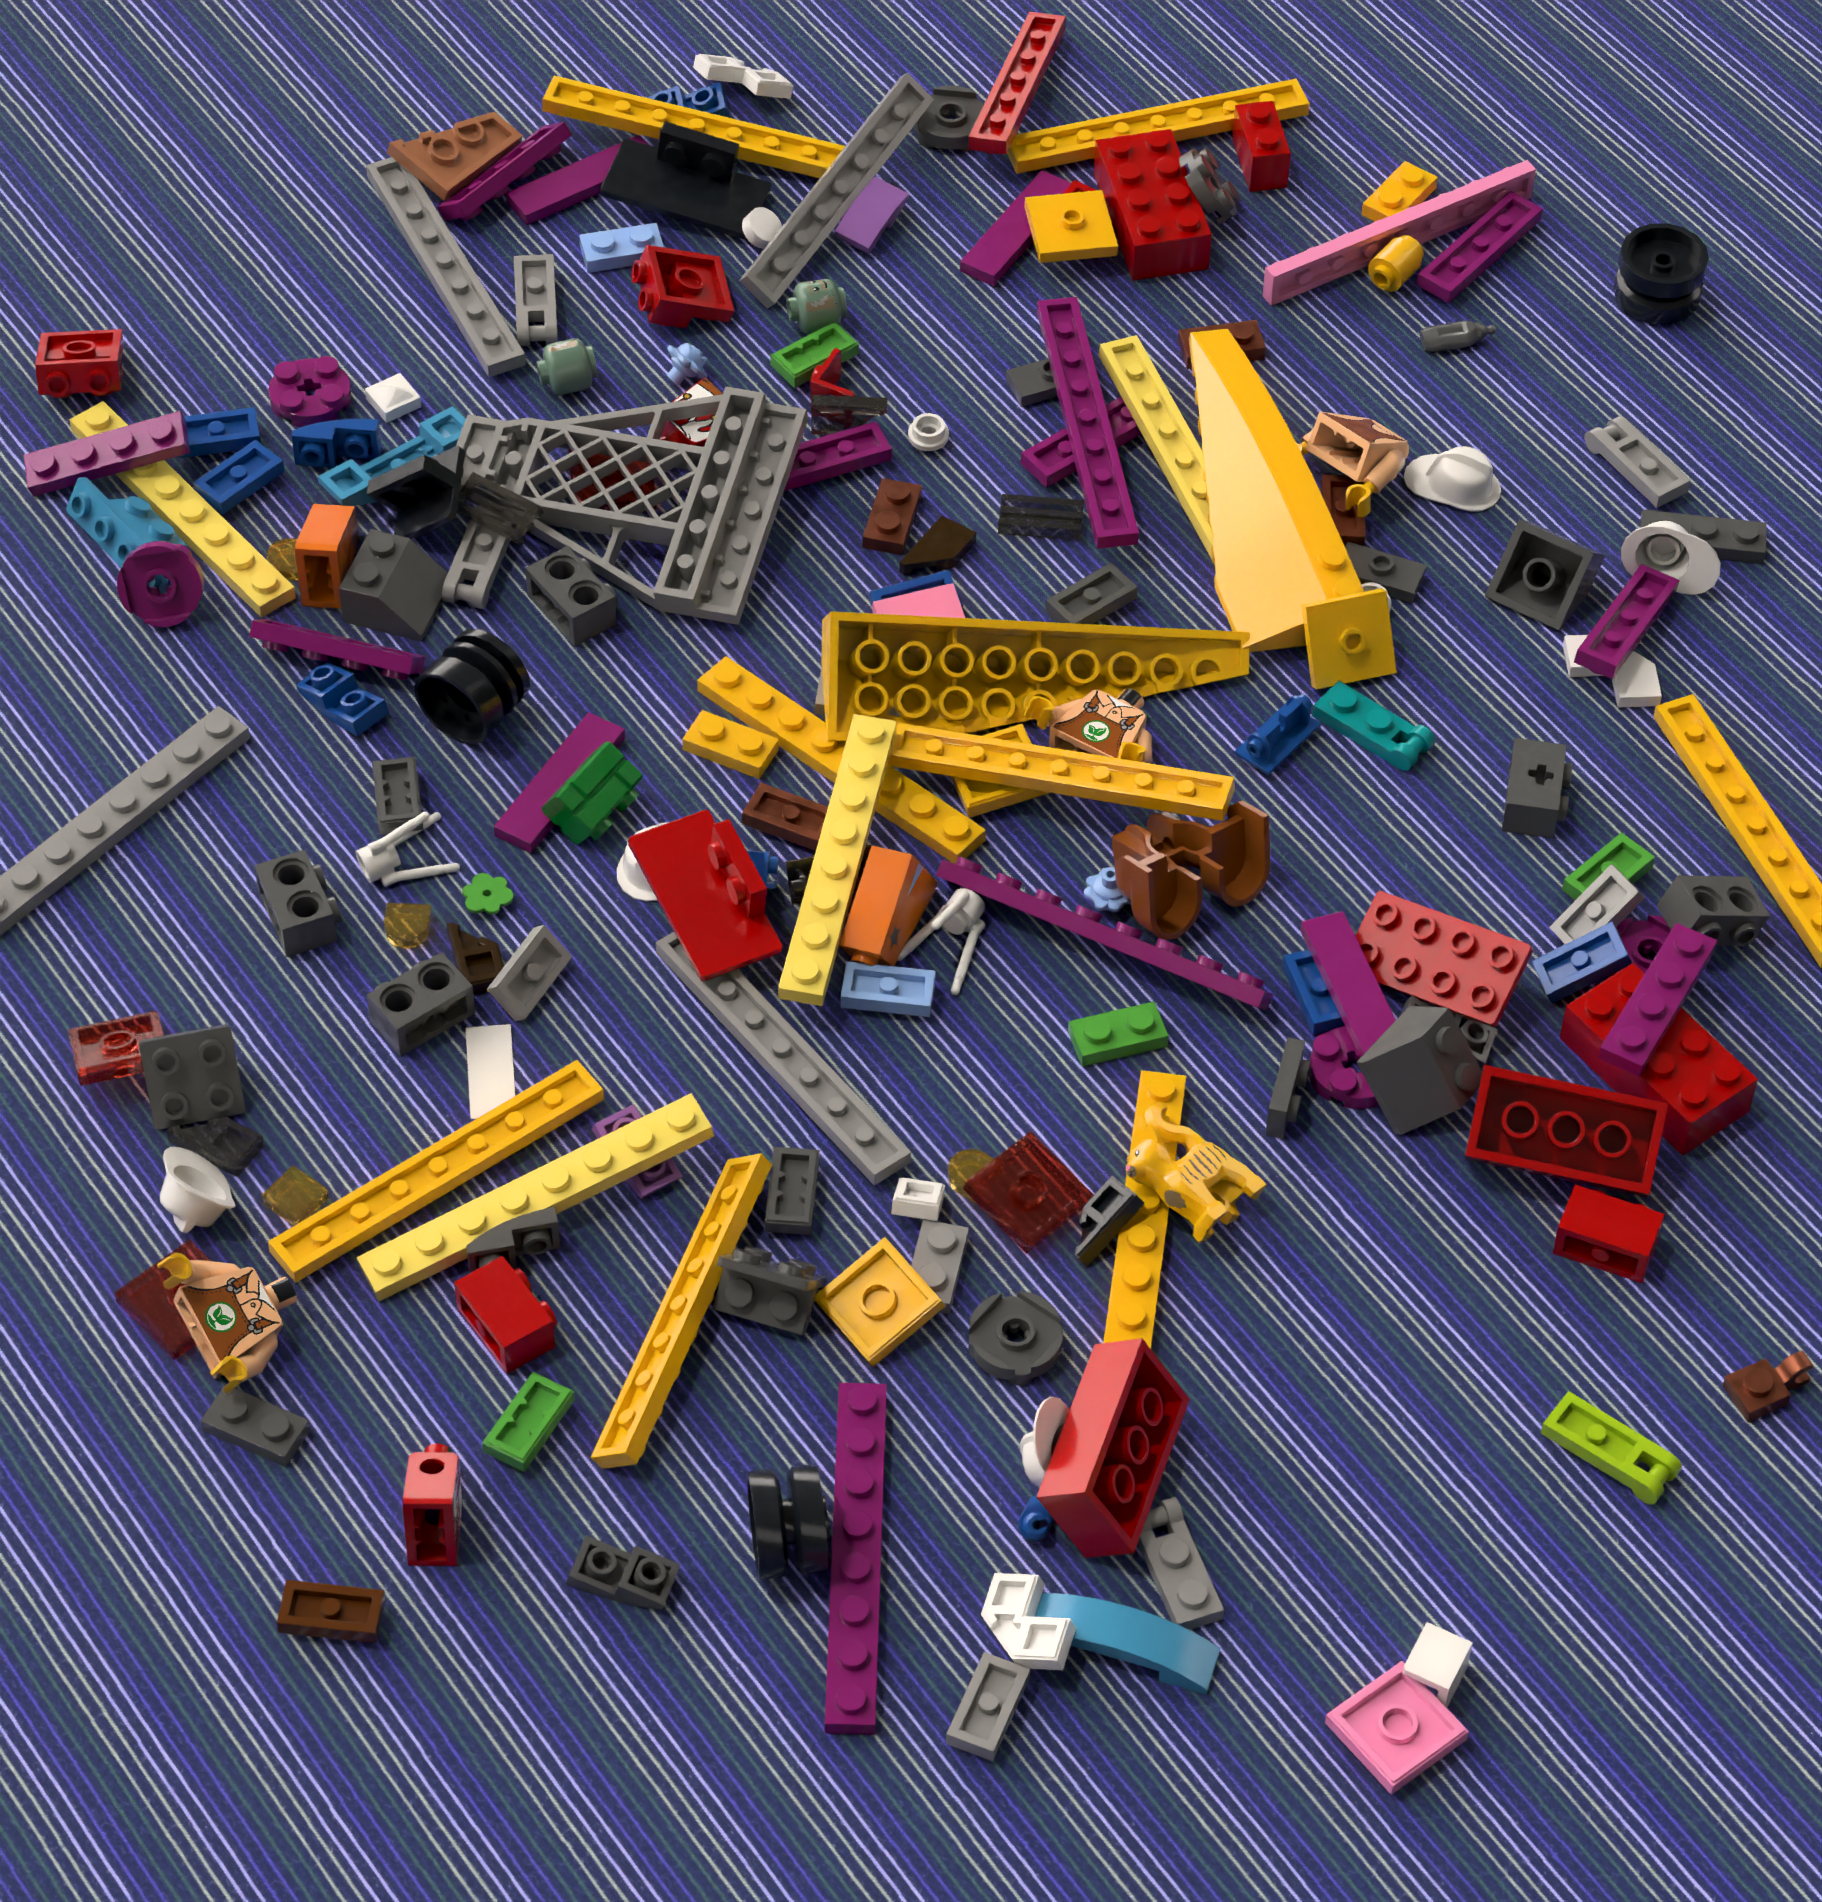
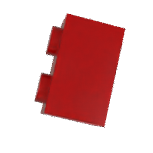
M1265 101L1235 105L1232 141L1249 192L1287 188L1291 152L1274 102Z
M1575 1184L1557 1229L1553 1254L1643 1283L1659 1241L1665 1214L1654 1211L1646 1205L1633 1204L1609 1196L1600 1190L1588 1189Z
M504 1256L493 1260L454 1282L457 1309L506 1374L555 1348L554 1327L557 1326V1319L554 1312L546 1301H537L532 1294V1287L525 1273L520 1268L514 1270Z

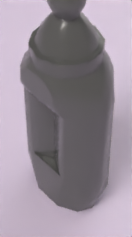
M1472 321L1428 326L1420 330V340L1425 352L1434 353L1473 346L1476 342H1480L1488 334H1495L1496 327L1494 325L1487 327L1479 322Z

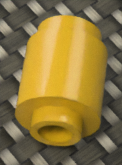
M1403 235L1393 238L1368 265V272L1372 282L1380 289L1389 292L1397 291L1421 266L1424 256L1423 248L1411 236Z

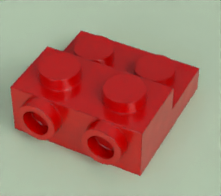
M646 245L640 260H636L633 264L632 282L640 284L641 287L638 308L640 311L647 312L649 323L687 328L692 317L729 323L734 313V308L720 256Z
M122 329L41 333L35 362L38 394L50 395L53 398H66L73 395V393L90 392L94 396H106L114 391H121L123 379L121 359L124 346Z

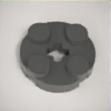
M940 86L934 88L933 95H931L934 101L913 126L914 131L918 135L919 144L926 148L937 147L941 149H960L965 152L973 151L969 150L968 136L984 106L981 101L976 99L977 93L961 86ZM950 115L956 116V119L947 118Z
M1193 148L1179 157L1180 167L1188 164L1191 173L1185 176V179L1204 209L1209 214L1216 210L1220 214L1216 221L1220 224L1236 215L1235 204L1240 201V196L1230 181L1224 183L1217 173L1216 169L1219 168V165L1210 150L1205 148L1199 152Z
M1017 1291V1297L1008 1296L1002 1298V1293L992 1295L980 1303L971 1316L968 1348L970 1356L983 1370L995 1377L1007 1379L1014 1385L1023 1386L1029 1384L1034 1377L1040 1376L1051 1369L1061 1355L1063 1329L1060 1325V1316L1051 1303L1030 1292ZM1019 1330L1025 1332L1024 1341L1021 1342L1007 1340L1008 1336L1005 1334L1007 1331L1014 1334Z

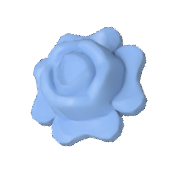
M685 343L678 348L672 345L667 347L669 354L672 356L671 360L674 366L667 376L676 384L680 385L686 376H697L701 379L708 377L703 368L707 357H703L702 352L694 347V345Z
M1103 868L1097 875L1089 876L1086 879L1088 887L1084 889V896L1094 903L1095 909L1098 911L1110 910L1118 912L1124 905L1131 904L1117 887L1115 868Z

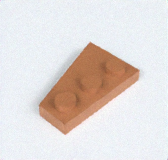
M491 112L454 123L453 128L438 133L430 130L420 133L418 139L405 143L402 139L389 142L387 153L445 201L519 145L523 135L496 112Z

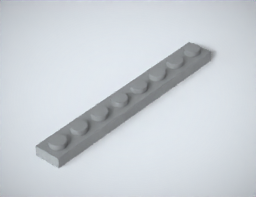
M908 72L899 77L739 280L766 308L771 307L777 302L845 215L859 194L934 101Z
M392 157L366 165L369 181L487 376L492 377L525 366L524 351L419 180Z
M217 706L0 876V936L250 739L249 727L220 706Z
M675 932L656 942V954L874 1186L911 1163V1151L738 969L707 981H701Z

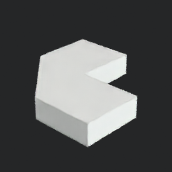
M706 54L695 56L693 68L707 80L742 83L758 96L791 99L793 85L779 72L767 68L762 70L751 69L744 66V61L732 57Z
M1588 635L1564 636L1563 649L1569 677L1603 676L1574 663L1577 649ZM1633 651L1612 679L1617 707L1660 705L1662 695L1656 666Z
M994 1573L981 1615L1012 1661L1030 1669L1063 1670L1076 1631L1070 1618L1035 1617L1045 1586L1039 1575Z

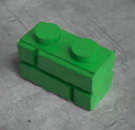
M605 741L541 807L542 812L555 825H559L561 827L560 830L574 844L579 845L588 836L597 840L613 824V821L608 817L615 808L623 812L638 797L639 793L634 790V787L643 779V774L629 760H625L624 755L611 742Z

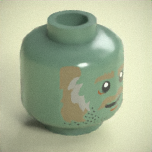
M831 279L800 282L794 288L793 297L786 300L789 321H797V325L803 333H813L831 323H838L840 325L841 319L847 318V303L844 289L837 287Z
M578 338L546 345L543 350V360L536 361L541 385L549 384L552 392L557 396L587 390L592 385V378L598 377L592 346H585Z

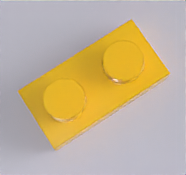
M1404 161L1363 203L1361 215L1377 221L1404 211L1409 207L1421 204L1436 189L1438 177Z
M701 710L682 738V746L686 752L760 779L779 751V739Z

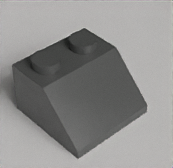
M1519 519L1485 597L1557 630H1562L1588 595L1606 555L1533 522Z
M370 529L339 587L343 622L422 642L443 602L442 589L448 573L410 538Z
M1409 1006L1356 1062L1395 1134L1399 1135L1461 1109L1479 1089L1482 1077V1070L1449 1008Z

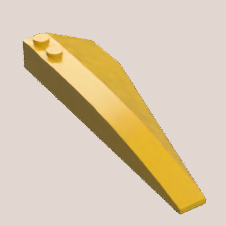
M1228 329L1190 332L1189 345L1192 373L1196 380L1195 402L1199 408L1198 431L1202 437L1201 450L1203 452L1205 469L1203 478L1204 482H1206L1207 491L1205 497L1209 503L1208 523L1212 532L1213 544L1211 555L1212 562H1215L1216 573L1214 583L1216 593L1232 631L1250 632V639L1244 644L1243 649L1250 647V652L1306 646L1301 604L1364 592L1363 587L1316 481L1295 439L1262 380Z
M831 611L822 619L821 665L827 741L846 742L854 714L896 721V729L899 723L966 734L1034 720L1023 717L1032 696L1044 697L1055 706H1059L1077 699H1083L1092 690H1101L1118 698L1123 690L1133 689L1142 697L1247 676L1249 675L1250 647L1243 649V646L1250 639V632ZM893 705L900 717L888 714Z

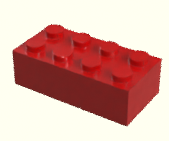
M1171 129L1095 140L1094 178L1099 190L1108 195L1107 208L1132 281L1209 269L1212 234L1201 205L1185 179V176L1188 175L1186 166L1180 167L1179 157H1181V153Z
M1632 963L1566 1005L1560 1039L1615 1092L1668 1103L1662 1137L1684 1156L1750 1112L1758 1078L1682 1008L1640 1077L1598 1059L1601 1045L1645 974Z
M1484 1065L1465 1159L1648 1197L1668 1103Z
M1143 1338L1094 1345L1036 1496L1085 1558L1133 1554L1135 1552L1190 1400Z

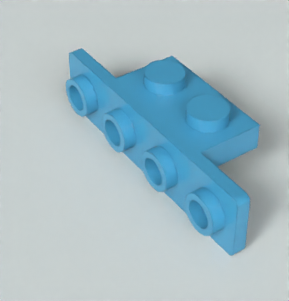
M87 477L77 479L66 511L121 568L131 551L148 542L165 541L172 544H182L187 547V544L174 532V528L164 522L151 509V505L146 500L135 496L124 499H108ZM156 575L155 579L149 582L151 587H158L160 593L165 594L171 582L169 579H165L163 575Z

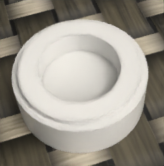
M764 207L753 209L742 222V229L748 241L762 249L768 245L782 227L779 218L771 210Z

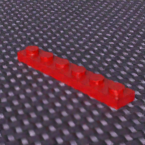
M1037 12L1028 13L968 136L969 150L983 151L986 154L1007 155L1066 30V16Z

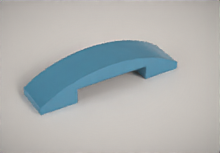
M452 406L419 423L420 435L362 466H359L353 459H350L319 475L318 483L342 506H357L377 502V500L366 495L369 480L420 456L433 457L455 447L466 419Z
M1042 1593L1035 1617L1070 1618L1076 1627L1071 1646L1159 1671L1158 1681L1207 1695L1220 1654V1648L1209 1640L1164 1618L1129 1606L1078 1595Z

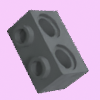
M568 546L525 568L528 597L574 647L617 625L616 606L618 605V599L615 591L608 583L603 584L593 573L588 561L584 558L579 559Z
M305 850L254 865L259 896L286 957L337 942L335 923L341 922L338 905L333 896L326 898L323 890L327 889L323 871L319 864L312 866Z
M1678 875L1656 905L1670 930H1672L1675 923L1681 924L1717 940L1716 946H1749L1756 939L1758 932L1770 917L1748 877Z
M443 952L428 960L418 962L411 970L390 982L387 981L378 985L374 991L367 994L370 1023L400 1057L475 1014L472 984Z

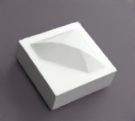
M401 373L365 388L367 401L386 423L421 408V397Z
M899 1178L892 1201L891 1214L937 1221L944 1200L945 1185L936 1182Z

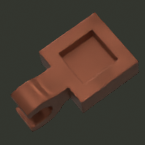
M1804 1351L1790 1355L1774 1369L1765 1358L1726 1375L1723 1387L1747 1423L1789 1405L1791 1394L1788 1390L1799 1388L1810 1382L1811 1378L1806 1371L1813 1369L1814 1365Z

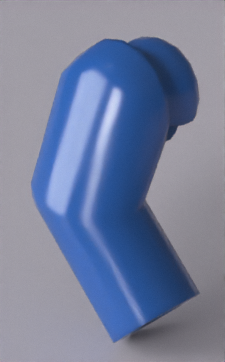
M1036 1496L1029 1499L1019 1518L1021 1534L1031 1541L1043 1539L1054 1521L1053 1517Z

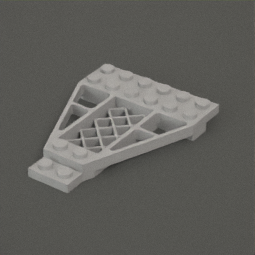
M725 386L722 395L556 421L529 417L504 421L468 414L456 446L465 449L464 472L461 478L459 494L482 497L485 499L488 508L515 514L518 526L558 550L568 546L579 559H586L594 572L658 611L738 625L809 419L807 409L767 403L765 393ZM716 414L704 447L660 440L665 423L668 421ZM651 424L647 437L611 432V430ZM558 447L572 450L571 453L554 462L548 455L550 451ZM596 454L612 458L593 469L586 460ZM634 461L650 463V466L633 475L625 467ZM580 463L585 473L566 482L561 473ZM675 467L690 471L670 482L665 472ZM619 470L625 479L605 489L600 479ZM555 477L560 486L540 496L536 486ZM659 477L664 486L645 496L639 486ZM594 484L599 493L579 503L574 493ZM690 487L684 503L678 493ZM633 490L639 500L619 510L613 500ZM568 497L572 504L561 503L559 501ZM672 497L678 507L658 516L653 506ZM607 504L611 511L598 508ZM644 511H647L651 518L637 515ZM547 525L611 536L604 557H598ZM631 539L669 546L654 589L615 567L621 546L626 540Z

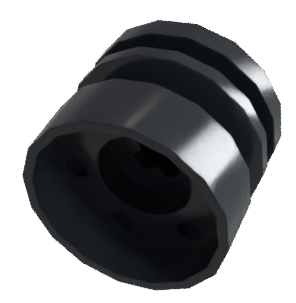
M468 629L461 632L454 639L453 644L444 650L442 657L434 660L421 673L415 682L414 692L422 712L437 729L460 743L476 745L484 741L501 723L503 716L510 713L515 708V705L526 697L530 689V680L522 660L510 646L497 636L484 630Z

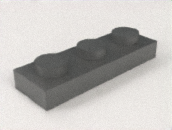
M1642 509L1640 528L1658 521H1671L1683 527L1688 534L1706 541L1716 551L1720 560L1764 563L1766 554V522Z

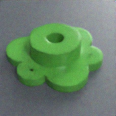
M487 873L475 875L472 879V884H468L462 889L463 896L466 898V909L471 913L485 911L487 914L494 915L500 911V906H507L513 901V892L507 888L506 879L503 877L492 878Z

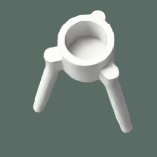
M423 812L382 839L357 850L355 853L358 863L368 882L372 883L380 879L383 886L387 887L398 881L459 871L460 865L458 863L441 864L395 872L394 867L401 865L395 846L440 820L441 814L435 812L429 815L428 812ZM423 823V830L412 831Z
M967 888L957 889L946 905L941 907L936 916L905 944L897 961L903 960L934 930L939 929L942 925L947 931L956 935L968 932L969 934L951 988V993L958 995L964 982L978 936L985 928V923L980 919L985 910V904L981 897Z

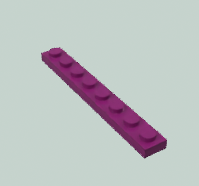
M1077 297L1037 301V316L1096 547L1100 549L1138 545L1139 531Z
M959 856L956 864L943 859L936 874L940 878L1267 1011L1274 994L1262 989L1264 980L1242 971L1239 972L1237 979L1223 974L1221 971L1224 964L1200 954L1196 962L1180 956L1183 947L1158 938L1156 945L1140 940L1143 931L1119 921L1116 928L1113 929L1100 923L1103 916L1100 913L1080 905L1077 906L1075 913L1060 907L1063 898L1041 889L1037 890L1035 896L1020 890L1023 882L999 872L995 880L981 875L983 866Z
M839 1382L825 1704V1733L875 1735L887 1384Z

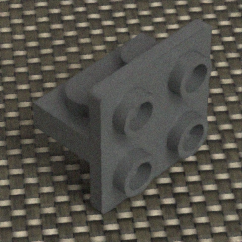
M228 1024L144 1039L139 1042L153 1123L156 1129L222 1118L245 1112L231 1027Z
M745 1246V1249L735 1248L734 1253L719 1256L717 1266L723 1267L712 1309L800 1335L806 1334L817 1290L820 1287H824L827 1280L826 1276L815 1273L816 1265L796 1259H790L789 1262L771 1261L773 1253L750 1246Z

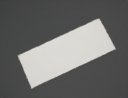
M511 1024L466 1027L471 1119L479 1118L515 1096Z

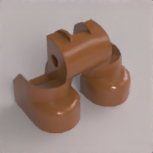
M1241 800L1228 807L1227 820L1212 827L1197 822L1183 821L1169 812L1151 814L1147 820L1146 829L1136 824H1129L1124 831L1112 836L1116 884L1120 893L1126 900L1131 902L1134 919L1142 928L1158 938L1171 940L1187 932L1196 921L1202 905V884L1211 895L1231 906L1245 905L1256 898L1264 888L1270 872L1269 815ZM1193 867L1199 869L1201 877L1186 868Z

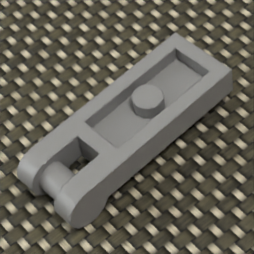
M553 254L514 256L516 327L519 345L530 346V342L546 341V345L558 342ZM545 322V325L529 326V323Z
M1618 416L1608 421L1607 427L1603 429L1596 427L1585 433V443L1588 449L1593 454L1600 453L1656 508L1689 492L1691 480L1623 416Z
M476 506L442 589V600L444 602L456 604L458 600L470 602L471 607L486 608L490 589L517 526L515 514ZM466 579L475 581L472 586L463 584V581Z
M1176 1497L1160 1501L1159 1507L1149 1510L1138 1546L1171 1621L1190 1630L1222 1620L1224 1608L1184 1521L1179 1501ZM1165 1525L1169 1534L1156 1538L1152 1529Z

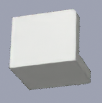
M1427 1622L1404 1665L1403 1673L1414 1680L1437 1689V1698L1447 1708L1468 1667L1473 1642Z

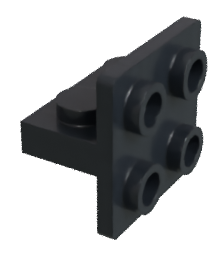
M455 446L433 457L423 455L368 481L366 495L397 512L394 535L413 539L455 520L459 509L458 500L461 478L464 472L465 449Z

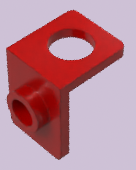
M834 348L823 365H817L812 373L810 380L811 410L852 424L855 420V393L836 386L841 377V350ZM834 395L840 398L845 405V409L839 410L831 406L827 401V396Z

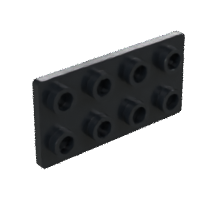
M665 121L660 130L658 148L630 139L623 140L601 186L600 194L613 200L748 240L742 229L743 219L753 209L764 207L771 191V183L735 172L739 150L738 143Z

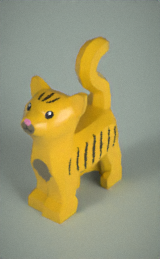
M1158 1102L1147 1107L1144 1113L1147 1127L1144 1140L1127 1157L1125 1170L1128 1177L1132 1178L1135 1182L1153 1187L1168 1207L1189 1220L1194 1226L1193 1237L1198 1243H1201L1212 1236L1214 1233L1212 1227L1218 1220L1228 1225L1239 1217L1240 1214L1235 1203L1241 1195L1246 1193L1255 1200L1260 1196L1267 1184L1246 1165L1232 1158L1217 1145L1205 1141L1189 1127L1172 1125L1165 1122L1162 1117L1166 1114L1168 1107L1164 1103ZM1164 1142L1182 1144L1186 1148L1187 1154L1178 1161L1172 1160Z

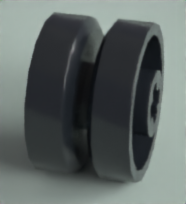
M1668 223L1648 224L1634 229L1625 237L1620 250L1619 268L1614 283L1616 302L1627 314L1637 320L1652 324H1673L1687 319L1697 310L1704 285L1703 279L1709 260L1706 245L1696 234L1684 227Z
M817 1465L791 1466L787 1474V1498L782 1499L778 1476L772 1469L747 1471L750 1527L758 1580L784 1577L788 1569L787 1546L793 1545L795 1563L802 1575L828 1572V1513L825 1496L822 1495Z

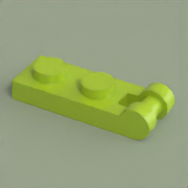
M1570 1391L1566 1393L1542 1425V1435L1631 1488L1635 1496L1647 1504H1655L1664 1492L1663 1484L1666 1481H1673L1682 1469L1680 1460L1671 1452ZM1642 1461L1649 1465L1651 1470L1646 1472L1637 1465Z

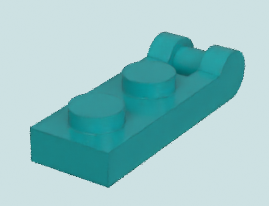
M1338 681L1313 705L1312 717L1403 771L1409 770L1418 761V754L1426 753L1436 742L1434 734L1427 727L1412 725L1341 681Z

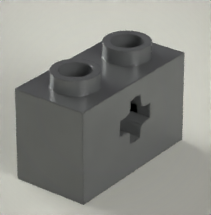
M1514 738L1502 831L1554 838L1557 821L1565 822L1569 801V796L1561 795L1562 788L1569 789L1573 763L1565 762V744Z

